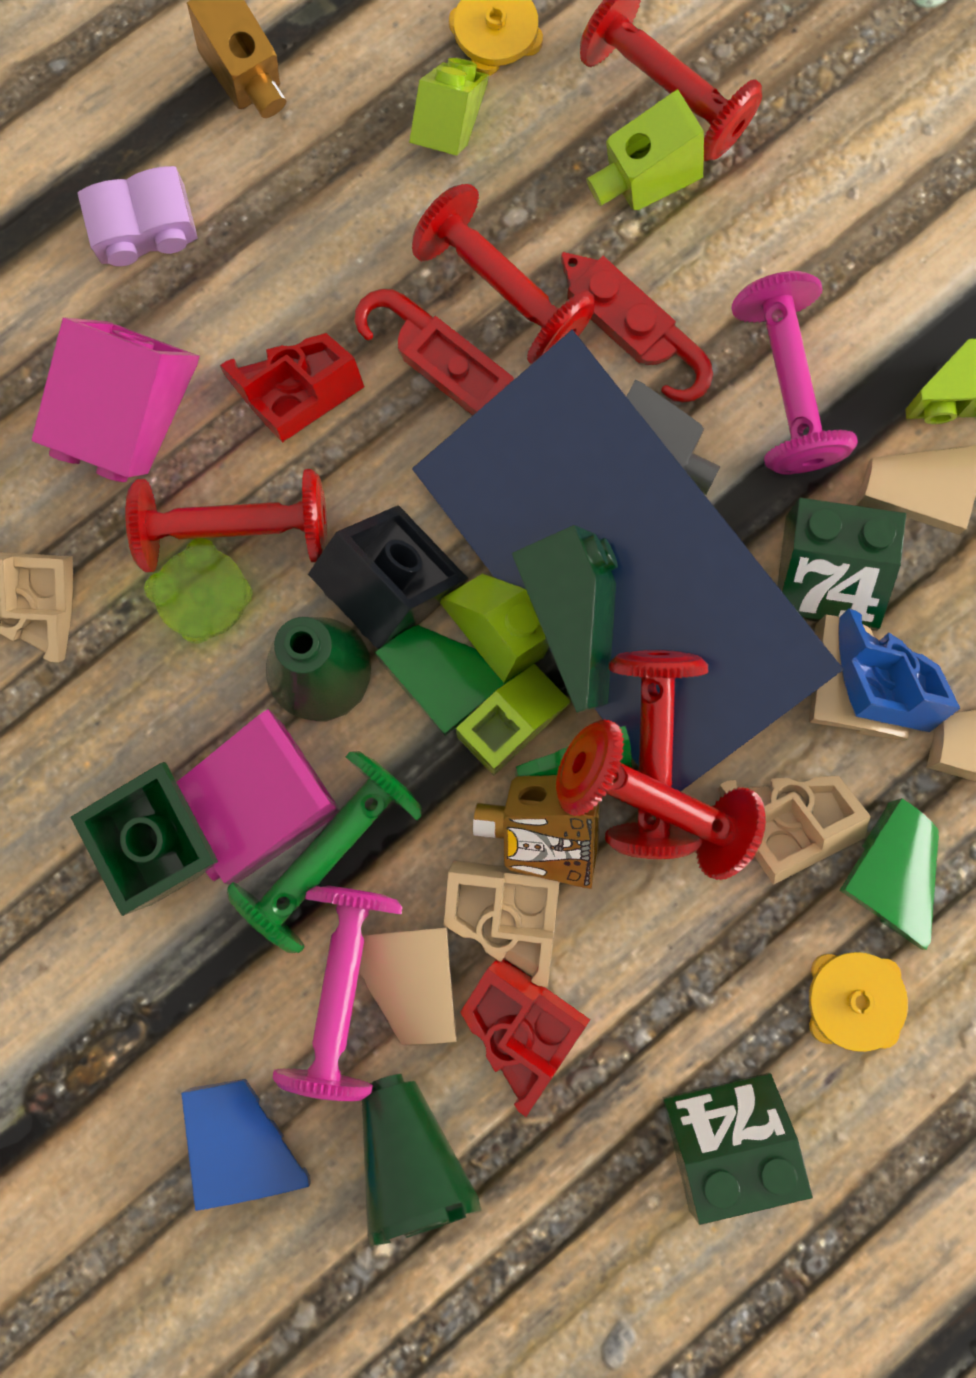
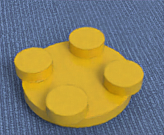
M460 0L457 7L449 14V28L454 34L461 50L471 58V62L477 64L476 71L489 74V76L493 75L501 65L513 63L523 56L535 55L542 48L543 33L538 27V13L532 0Z
M861 952L844 953L838 956L832 954L818 956L811 967L813 980L809 990V1008L812 1016L809 1022V1029L812 1036L819 1042L825 1044L834 1043L842 1048L858 1052L872 1051L879 1048L886 1049L894 1046L899 1039L900 1031L908 1013V996L901 979L899 966L892 960Z

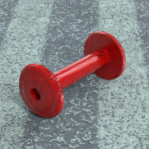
M603 0L591 16L580 41V59L582 63L588 67H594L601 63L602 60H605L614 49H617L628 61L671 94L678 89L691 111L710 124L709 130L704 136V161L715 160L721 157L737 141L754 117L762 100L761 83L756 79L750 80L743 87H740L732 95L731 99H725L716 88L646 32L632 24L640 7L641 0Z
M471 184L453 186L436 198L420 218L412 237L413 255L421 262H428L429 259H435L437 255L439 256L441 252L443 253L449 246L455 247L457 255L527 320L541 326V330L537 337L534 338L527 354V361L530 364H533L569 331L573 330L579 336L593 315V294L588 290H582L581 293L575 294L569 301L567 300L565 304H562L561 308L552 305L547 294L478 231L468 227V223L471 221L479 203V192Z
M304 469L302 501L290 506L279 502L184 507L175 508L165 513L157 512L154 494L149 482L146 479H137L128 489L125 506L126 531L132 558L135 564L144 572H154L156 566H158L160 539L167 536L185 540L281 534L294 528L305 532L311 563L316 562L326 548L327 542L326 502L320 476L312 469Z
M641 650L617 654L609 662V671L627 676L641 677L639 772L672 787L675 678L705 675L708 673V664L698 655L668 650ZM656 684H657V685L659 686V688H660V692H659V693H658L657 690H656ZM638 809L637 823L632 822L613 826L607 829L605 833L606 842L615 851L627 856L643 859L681 858L692 854L702 845V838L657 817L655 821L651 814Z
M605 719L599 720L586 726L575 736L564 753L556 778L558 801L566 813L574 816L584 815L585 812L588 813L589 810H593L594 805L597 806L598 801L601 802L602 797H606V794L702 838V845L695 852L698 854L696 857L698 859L697 864H700L701 872H704V875L712 879L722 880L730 878L743 870L752 861L762 843L766 826L765 808L761 798L755 791L744 787L733 788L727 794L724 793L723 797L720 796L719 801L716 800L715 805L710 806L622 764L620 760L623 758L621 754L624 751L622 749L624 738H622V729L616 723Z

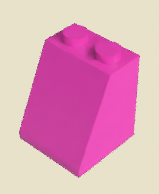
M63 317L31 441L50 448L49 456L57 460L72 464H80L82 460L96 465V473L110 480L127 482L128 477L148 474L194 374L200 356L108 321Z
M269 709L255 717L177 781L183 796L218 860V863L206 871V874L214 882L221 878L224 884L229 885L232 882L239 883L331 821L340 810L285 725Z

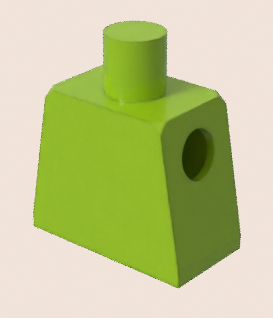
M677 89L612 134L606 141L609 165L586 178V181L599 206L623 194L631 209L640 210L703 178L704 131L679 90Z

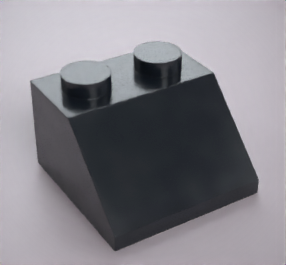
M399 505L337 531L308 573L325 595L340 608L359 629L361 634L378 650L399 634L419 625L441 605V598L461 587L468 579Z

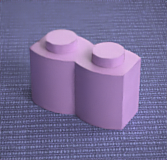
M175 166L148 169L129 177L127 180L103 181L77 192L90 246L101 264L127 266L136 262L138 257L149 251H159L166 254L176 253L183 250L187 244L198 239L185 185Z

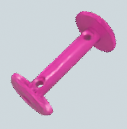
M802 271L775 273L750 283L738 293L731 307L733 316L737 320L740 319V321L744 320V322L748 321L749 323L766 322L791 436L790 441H785V443L775 446L764 456L766 467L779 474H799L831 466L847 458L858 443L857 436L853 432L842 431V429L838 431H823L796 312L806 309L807 306H811V303H815V300H818V297L822 294L823 289L820 279ZM809 427V433L803 435L804 429Z
M314 886L306 892L305 899L337 904L336 912L339 917V925L330 939L312 1044L315 1051V1060L307 1070L275 1069L273 1080L279 1088L305 1097L329 1101H361L372 1093L373 1085L361 1079L341 1075L338 1066L339 1057L347 1045L364 946L361 925L369 915L370 910L401 915L402 906L397 899H391L383 894L335 886Z

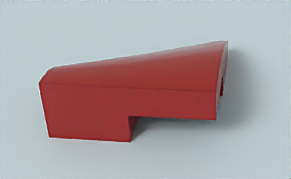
M327 333L306 338L301 343L293 346L281 345L266 349L267 360L238 368L235 359H230L220 365L229 382L282 443L365 387L355 358Z
M503 958L501 962L496 959L488 967L460 1013L471 1032L483 1041L486 1047V1058L495 1072L499 1070L503 1072L518 1099L514 1103L517 1111L527 1117L591 1019L547 988L537 986L531 982L532 978L506 959Z

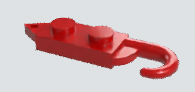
M566 252L562 253L561 263L569 286L567 298L574 297L575 294L581 293L582 290H588L593 294L594 312L591 320L636 362L645 365H658L676 354L694 370L696 379L690 388L679 390L664 385L661 388L663 395L673 401L685 403L695 401L707 392L713 379L712 363L706 353L675 325L676 321L606 257L602 256L599 260ZM569 264H575L576 266L571 267Z
M378 289L369 292L360 300L355 309L354 322L356 328L367 341L373 339V333L367 323L368 315L372 310L379 307L389 308L406 321L398 336V351L403 361L472 416L514 380L512 375L436 315L432 317L406 295L394 289Z

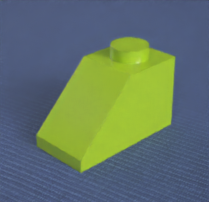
M482 573L441 598L440 604L503 682H506L542 659L549 649V644L525 588Z

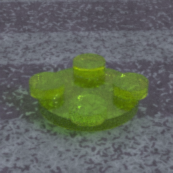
M205 538L192 540L187 545L185 551L173 556L159 573L151 575L146 580L144 586L147 598L155 604L162 620L186 641L193 644L202 643L208 638L221 635L232 628L240 619L245 606L249 604L253 595L250 584L244 578L237 564L229 556L218 551L215 545Z

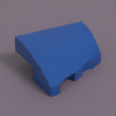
M848 609L840 616L841 666L844 669L842 672L845 686L856 717L931 732L960 709L938 664L923 654L913 652L903 641L889 632L880 640L870 635L862 624V614L856 610Z
M246 1079L192 1087L181 1093L195 1211L256 1200L310 1186L308 1171L305 1167H300L282 1140L284 1135L274 1120L268 1119L259 1105L258 1096Z

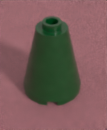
M297 617L287 621L278 630L266 661V679L275 700L287 712L297 717L314 721L327 722L346 715L362 701L371 675V660L362 638L345 623L326 617Z
M395 1074L370 1083L373 1085L372 1093L362 1100L367 1236L371 1247L391 1243L390 1239L401 1235L406 1236V1238L464 1219L466 1214L481 1212L479 1197L416 1081L404 1082L402 1074Z

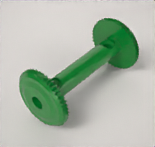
M360 751L349 752L345 757L368 779L263 897L258 900L234 882L227 888L228 900L238 913L263 937L287 953H300L305 948V944L284 922L305 900L306 892L322 881L386 807L394 801L415 820L421 817V805L415 800L412 793L379 763ZM373 798L372 804L365 807L366 800ZM280 897H286L284 903L276 904Z

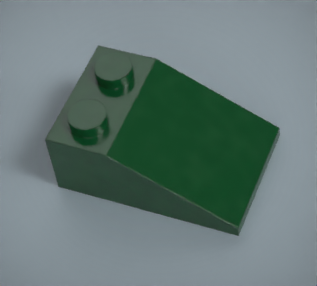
M572 525L511 554L576 713L608 704L609 662L611 661L616 594V582L611 570L618 568V564L613 550L605 537L599 540L595 533Z

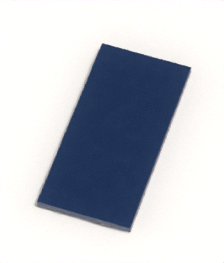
M573 330L569 331L412 468L495 578L525 588L511 553L572 525L595 533L599 540L604 537L607 539L618 564V568L611 570L616 582L611 660L617 654L624 652L668 650L698 655L708 664V673L705 675L675 678L672 788L680 792L844 670ZM610 671L608 704L595 708V710L603 720H610L620 727H626L630 740L631 757L639 766L641 677L627 676ZM656 684V690H657V692L659 693V692H660V688H659V686Z

